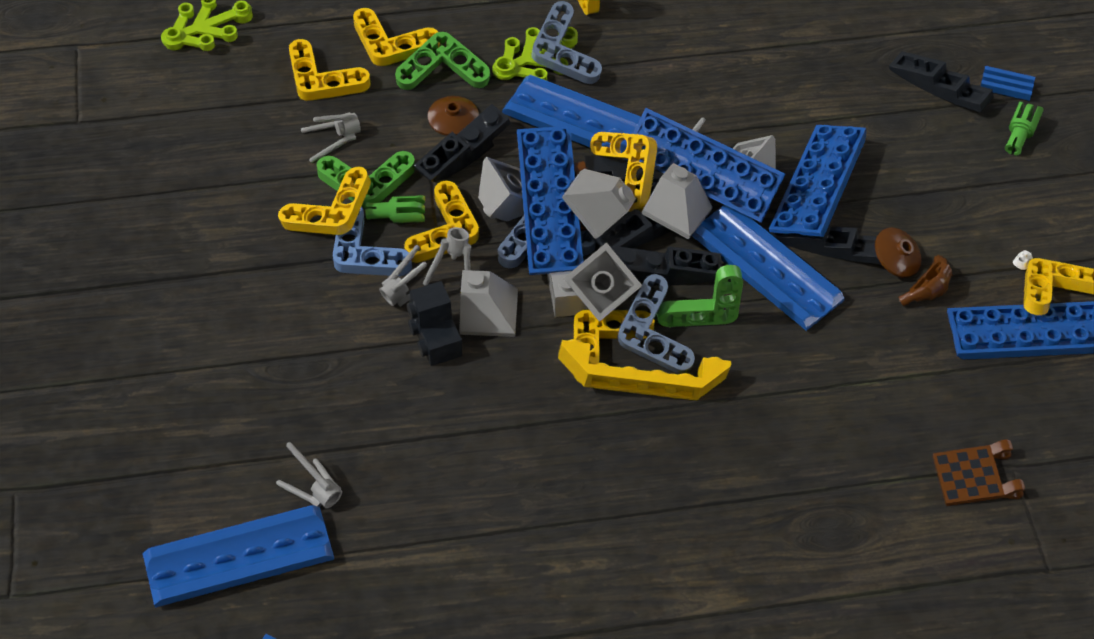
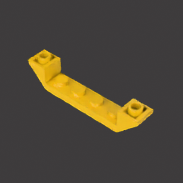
M576 339L562 340L558 353V359L584 387L696 401L725 380L731 367V361L722 360L719 357L703 358L698 369V377H694L687 373L676 375L665 373L662 370H638L631 366L620 368L612 367L605 363L589 364L590 343H583Z

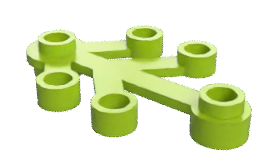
M201 0L202 7L193 25L185 27L188 19L194 16L192 4L182 3L178 7L179 17L174 26L162 32V43L170 50H178L184 45L199 47L204 51H210L215 47L214 37L224 39L227 42L235 41L238 37L237 29L233 25H226L223 28L215 26L233 19L241 24L251 21L253 18L252 7L246 1H238L234 4L232 10L208 18L211 11L217 6L216 0ZM195 34H202L199 38L192 36Z
M531 27L526 30V42L522 56L514 60V54L520 50V41L515 37L505 40L504 55L499 57L492 67V72L496 78L509 80L514 76L526 77L533 75L536 77L543 76L538 78L547 81V71L545 69L523 67L525 65L545 67L536 63L531 56L533 44L540 32L538 28ZM568 27L560 45L572 49L577 44V30L573 27ZM542 49L539 53L544 54L547 50ZM561 58L560 62L568 66V61ZM553 70L558 75H564L560 72Z

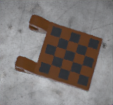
M1001 440L987 446L933 453L932 457L946 506L999 498L1020 499L1023 497V491L1025 490L1023 480L1015 479L1002 484L994 458L1009 459L1011 457L1013 446L1010 440Z

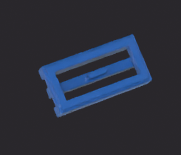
M985 66L980 86L993 89V93L1030 101L1035 77Z

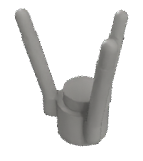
M350 112L342 115L314 117V122L328 123L301 129L302 133L335 127L337 134L344 136V138L311 157L310 162L312 163L343 144L356 140L355 134L361 131L357 115Z
M454 227L448 230L447 238L441 240L440 248L423 282L424 286L429 284L445 250H447L448 254L452 255L451 258L453 260L457 256L464 254V268L471 271V245L468 244L469 233L465 229Z
M418 245L408 253L389 278L382 282L383 287L379 290L391 306L398 303L401 307L410 300V294L406 295V292L409 291L406 283L427 266L426 262H422L403 279L397 278L420 249Z
M288 442V449L316 479L311 487L313 496L281 480L276 482L277 485L305 499L312 505L319 507L323 505L325 508L333 506L342 495L341 487L333 481L318 459L315 458L313 460L314 465L317 467L316 470L291 442Z

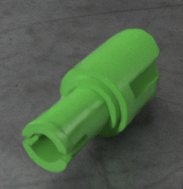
M1019 102L1009 125L1011 136L1005 146V150L1009 154H1012L1014 147L1016 148L1014 155L1021 153L1026 138L1032 137L1044 111L1043 107H1037L1031 121L1034 105L1028 103L1022 115L1024 102Z
M395 196L389 202H367L365 205L368 208L365 209L367 220L390 218L393 223L425 222V216L423 215L425 213V206L423 205L425 204V196Z

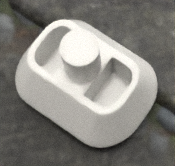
M1026 250L1020 252L1013 260V264L1021 270H1026L1029 261L1033 259L1032 254Z

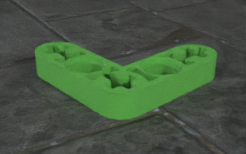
M437 32L403 62L395 73L396 83L403 90L415 88L442 62L475 88L485 87L490 81L489 67L447 32ZM438 42L441 44L446 42L447 47L440 46L438 48ZM458 55H463L467 58V61L460 65L456 64L453 59ZM422 56H428L432 60L430 64L425 66L417 61ZM474 72L477 74L483 72V78L480 76L474 78ZM411 74L412 79L406 78L403 80L402 75L409 76Z
M407 151L395 153L369 176L371 184L361 206L362 208H366L367 202L380 203L414 173L415 159L411 153ZM322 157L317 162L318 177L338 191L344 175L351 167L336 157ZM384 176H389L392 178V181H390L389 183H382L379 181V179ZM349 197L348 199L354 201L355 197Z
M725 265L717 270L713 299L663 302L657 312L658 323L666 327L719 325L734 322L738 317L743 287L741 268L736 265Z

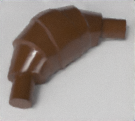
M941 255L935 256L933 259L934 263L917 283L910 288V291L898 297L903 306L913 301H930L946 293L952 277V269L946 258Z

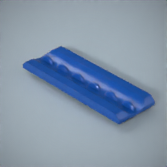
M533 75L524 78L513 97L502 110L505 115L539 128L570 126L571 140L590 147L591 139L597 132L633 134L641 118L633 113ZM623 140L620 144L621 153L627 147L626 140ZM602 143V147H610V143Z
M645 108L633 133L652 137L656 140L657 154L654 169L665 173L673 163L685 168L687 171L697 175L707 197L761 223L785 176V173L648 108Z
M816 125L769 227V232L798 233L801 235L824 237L865 143L866 128Z
M570 126L517 129L529 275L573 271L583 263L579 218L562 198L575 179Z
M723 205L705 219L691 235L710 252L721 253V261L726 265L740 267L742 278L806 331L844 301L842 292L749 216L726 205Z
M1094 301L1050 303L1048 313L1045 315L1031 314L1024 309L1023 305L947 309L956 353L961 359L1094 353Z
M310 505L151 547L143 553V558L156 608L334 560V555L320 507Z

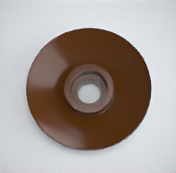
M460 96L443 97L435 101L428 110L430 126L433 130L445 136L451 132L457 135L479 116L476 105L472 101Z
M891 227L882 230L877 235L875 240L876 255L888 272L901 278L911 277L918 272L921 266V253L916 242L909 234L901 229Z

